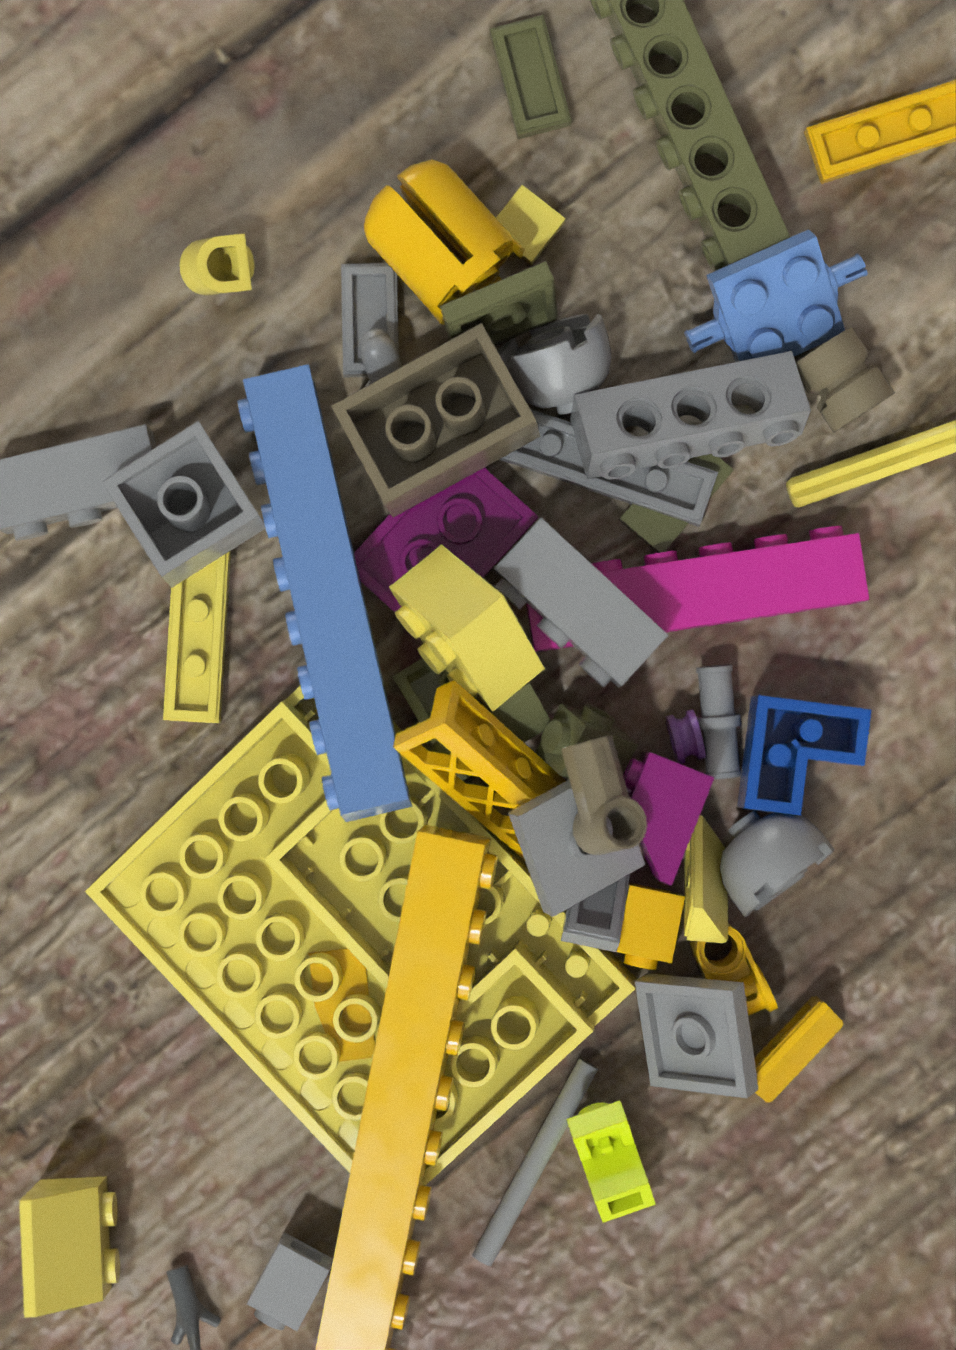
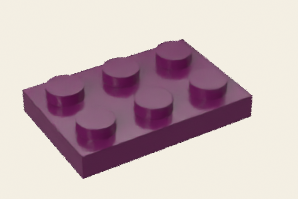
M484 467L394 518L389 514L354 552L360 581L395 613L401 606L389 587L441 544L484 579L539 517Z

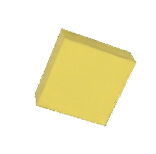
M521 185L496 217L525 249L522 259L530 265L535 262L566 220V218L523 185Z

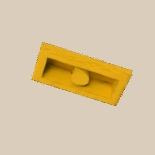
M812 996L754 1057L758 1090L755 1093L765 1102H772L843 1026V1021L817 996Z

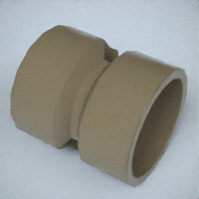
M853 327L825 342L796 363L806 392L818 393L821 399L817 409L833 433L895 394L880 368L868 367L865 362L869 351Z

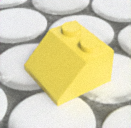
M107 1176L39 1180L19 1200L24 1318L43 1316L101 1302L111 1290V1283H118L120 1277L118 1248L110 1249L109 1227L116 1226L117 1197L115 1192H107Z

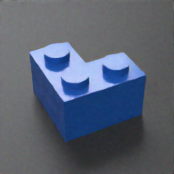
M762 695L751 696L737 807L801 816L808 760L865 766L872 709Z

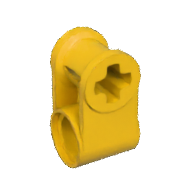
M728 923V935L732 940V948L729 954L721 960L715 961L705 957L704 948L706 942H690L692 954L704 979L744 982L748 1016L764 1008L769 1012L778 1009L771 989L758 964L755 963L745 939L731 924Z

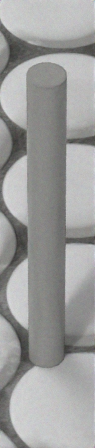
M581 1058L576 1062L472 1254L481 1263L492 1266L566 1130L568 1126L566 1119L573 1117L598 1071V1068Z

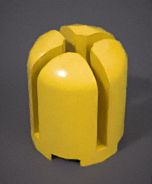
M428 160L410 165L397 175L398 180L402 183L400 186L401 192L423 220L392 187L386 185L374 197L366 214L363 228L369 244L423 302L440 324L445 325L440 306L502 280L498 269L512 252L521 259L525 249L450 166L436 160Z

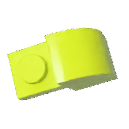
M621 1101L611 1104L604 1102L594 1103L583 1108L577 1116L566 1119L603 1223L656 1205Z

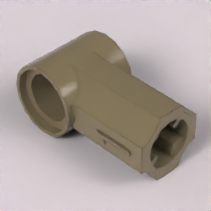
M612 735L562 748L563 758L578 809L572 825L573 836L577 845L584 852L591 855H603L631 849L640 844L645 837L647 829L646 815L642 807L628 796ZM607 817L612 824V835L607 829Z

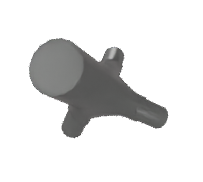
M183 1265L166 1271L176 1307V1326L171 1342L176 1345L180 1344L186 1334L190 1350H201L199 1320L216 1328L219 1326L221 1318L209 1312L200 1303L195 1292L188 1265Z

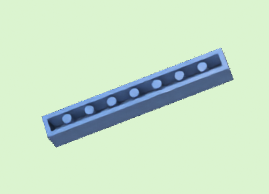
M309 364L243 379L247 398L237 400L238 409L245 433L254 431L258 451L249 452V457L256 484L266 483L270 503L261 505V511L268 538L278 536L282 557L273 559V565L280 591L290 590L294 611L286 612L285 618L292 645L302 644L307 665L297 667V672L304 699H315L319 720L310 721L309 725L316 754L327 753L331 775L322 777L329 810L339 808L341 817L345 822L412 807L401 755L393 748L396 733L315 381Z

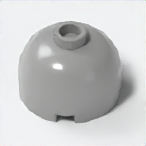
M581 314L545 324L530 331L532 338L527 344L518 348L516 339L513 338L497 350L526 403L539 408L556 406L559 414H568L572 412L574 394L594 391L602 386L610 371L611 347L602 315L599 314L594 317L592 322H590L588 314Z
M754 810L728 830L734 839L722 854L720 864L722 882L731 900L743 916L747 917L754 909L756 911L797 883L805 876L804 874L808 871L807 868L815 862L817 865L821 864L835 849L823 833L809 819L803 816L774 812L761 818Z

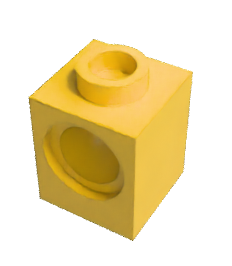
M634 883L628 884L620 942L617 949L618 953L625 954L624 964L656 970L658 961L672 963L685 901L684 895Z

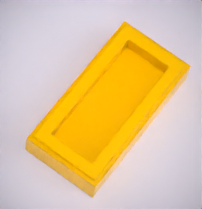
M348 948L308 953V956L316 953L329 954L337 959L342 968L343 977L338 990L329 999L314 1002L325 1033L333 1037L339 1045V1062L372 1058L375 1049L374 1034L363 1042H349L339 1036L333 1024L334 1012L343 999L359 993L369 996L366 967ZM321 963L310 964L312 989L318 992L331 989L333 975L330 969ZM350 1004L343 1009L342 1020L349 1030L361 1033L371 1028L372 1017L364 1006Z

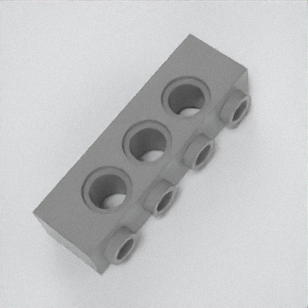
M789 351L574 394L570 421L573 426L586 478L591 479L603 476L605 479L614 480L630 475L635 469L658 465L660 468H673L684 464L693 457L712 454L714 457H727L738 453L747 446L766 443L768 446L787 444L802 435L811 409L793 353ZM734 405H747L754 409L756 413H741ZM691 415L698 418L702 424L690 425L683 422L679 417ZM638 426L645 429L648 434L645 436H634L628 433L625 428Z

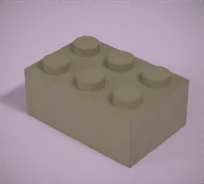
M482 323L331 406L393 518L541 437L534 415Z

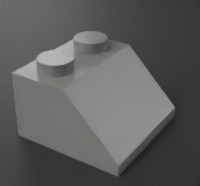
M199 421L102 481L105 489L160 576L172 588L266 529L262 519Z

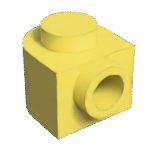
M245 233L197 240L189 244L183 251L180 258V274L184 283L193 292L201 295H215L252 290L251 278L254 274V258L250 248L246 246Z

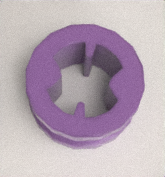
M694 710L686 711V715L682 719H676L673 715L666 716L667 730L676 762L684 764L685 759L690 755L696 756L698 760L705 758L703 738Z

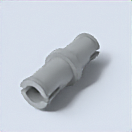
M713 665L696 668L702 716L697 717L700 730H703L706 754L705 774L714 779L742 776L739 767L736 727L742 725L741 714H735L732 665Z

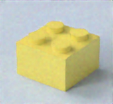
M442 544L389 587L401 606L395 612V615L415 639L420 637L423 644L417 650L428 666L438 675L446 670L449 673L447 674L449 681L455 680L471 696L480 700L492 712L545 669L505 597Z

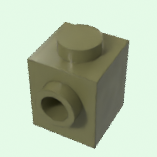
M560 703L552 721L546 725L542 733L541 742L536 753L560 776L569 779L562 748L612 735L623 774L638 744L614 724L615 718L607 712L589 704H585L583 710H579Z

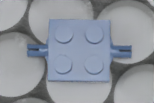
M809 229L706 275L714 297V319L684 331L687 343L691 351L696 353L700 349L724 340L731 348L735 362L792 351L793 356L799 355L845 331L837 305L838 288L867 276L866 265L859 254H855L853 257L829 267L824 262L817 237Z

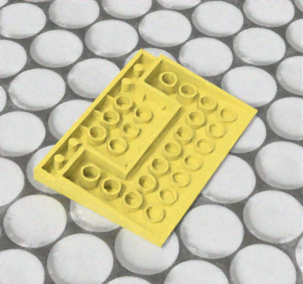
M299 686L286 700L281 701L85 892L350 1173L373 1055L372 1058L339 1062V1045L333 1037L325 1033L314 1002L327 1000L338 990L343 977L342 968L337 959L329 954L316 953L308 956V953L348 948L366 967L369 996L359 993L343 999L334 1012L333 1024L339 1036L346 1041L354 1043L363 1042L374 1034L376 1044L417 831L426 824L491 838L489 854L498 855L497 866L491 889L481 888L477 909L487 911L480 945L470 943L466 965L476 967L474 982L469 1000L459 999L455 1020L465 1022L464 1032L458 1055L448 1054L444 1075L454 1077L447 1111L437 1109L433 1130L443 1132L436 1166L426 1164L423 1185H427L594 1031L595 1026L636 989L635 981L637 978L611 951L561 941L566 910L554 917L543 912L526 862L404 756L401 755L412 807L345 822L341 817L339 808L329 810L322 784V777L331 775L327 753L316 754L309 725L310 721L319 720L315 699L305 700L301 686ZM393 721L395 733L402 732ZM321 963L330 969L333 975L331 989L324 992L312 989L310 964ZM350 1004L364 1006L372 1017L371 1028L361 1033L349 1030L342 1020L343 1009Z

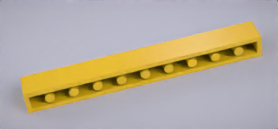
M426 824L417 831L315 1350H397L390 1348L394 1328L403 1330L410 1302V1296L401 1294L404 1275H414L421 1247V1241L412 1240L415 1220H425L432 1187L423 1185L426 1164L436 1166L443 1132L433 1130L437 1109L447 1111L454 1077L444 1075L448 1054L458 1055L464 1032L465 1022L455 1020L459 999L469 1000L474 982L476 967L466 965L470 943L480 945L487 911L477 909L481 888L491 889L497 866L498 855L489 854L491 838Z

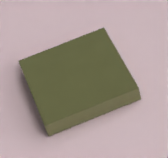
M546 261L440 306L449 341L482 323L494 346L557 320L556 318L558 317L554 278Z

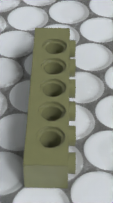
M590 0L599 20L607 17L613 29L615 37L610 39V44L617 63L622 70L630 67L638 87L633 89V96L644 120L653 118L661 137L656 139L655 143L665 168L668 171L675 168L684 188L678 190L682 207L690 221L698 218L705 233L706 239L701 241V247L710 268L713 271L719 270L790 238L789 232L684 0ZM644 4L653 10L655 18L648 23H637L629 18L626 10L632 5ZM657 54L670 55L677 62L678 69L670 74H660L651 67L649 59ZM679 104H690L699 111L701 120L693 125L681 124L674 118L672 109ZM701 154H713L721 160L724 170L715 176L704 175L697 169L694 159ZM728 203L738 205L745 213L746 223L738 227L727 226L720 220L717 209Z

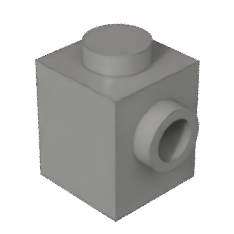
M284 1232L253 1288L247 1305L256 1309L254 1312L255 1317L264 1324L277 1330H284L285 1326H288L298 1331L330 1271L333 1258Z

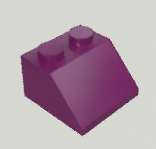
M642 752L639 760L634 758L630 760L623 773V778L629 798L635 800L642 807L646 815L647 829L645 837L639 845L650 871L658 880L672 886L714 778L654 753Z

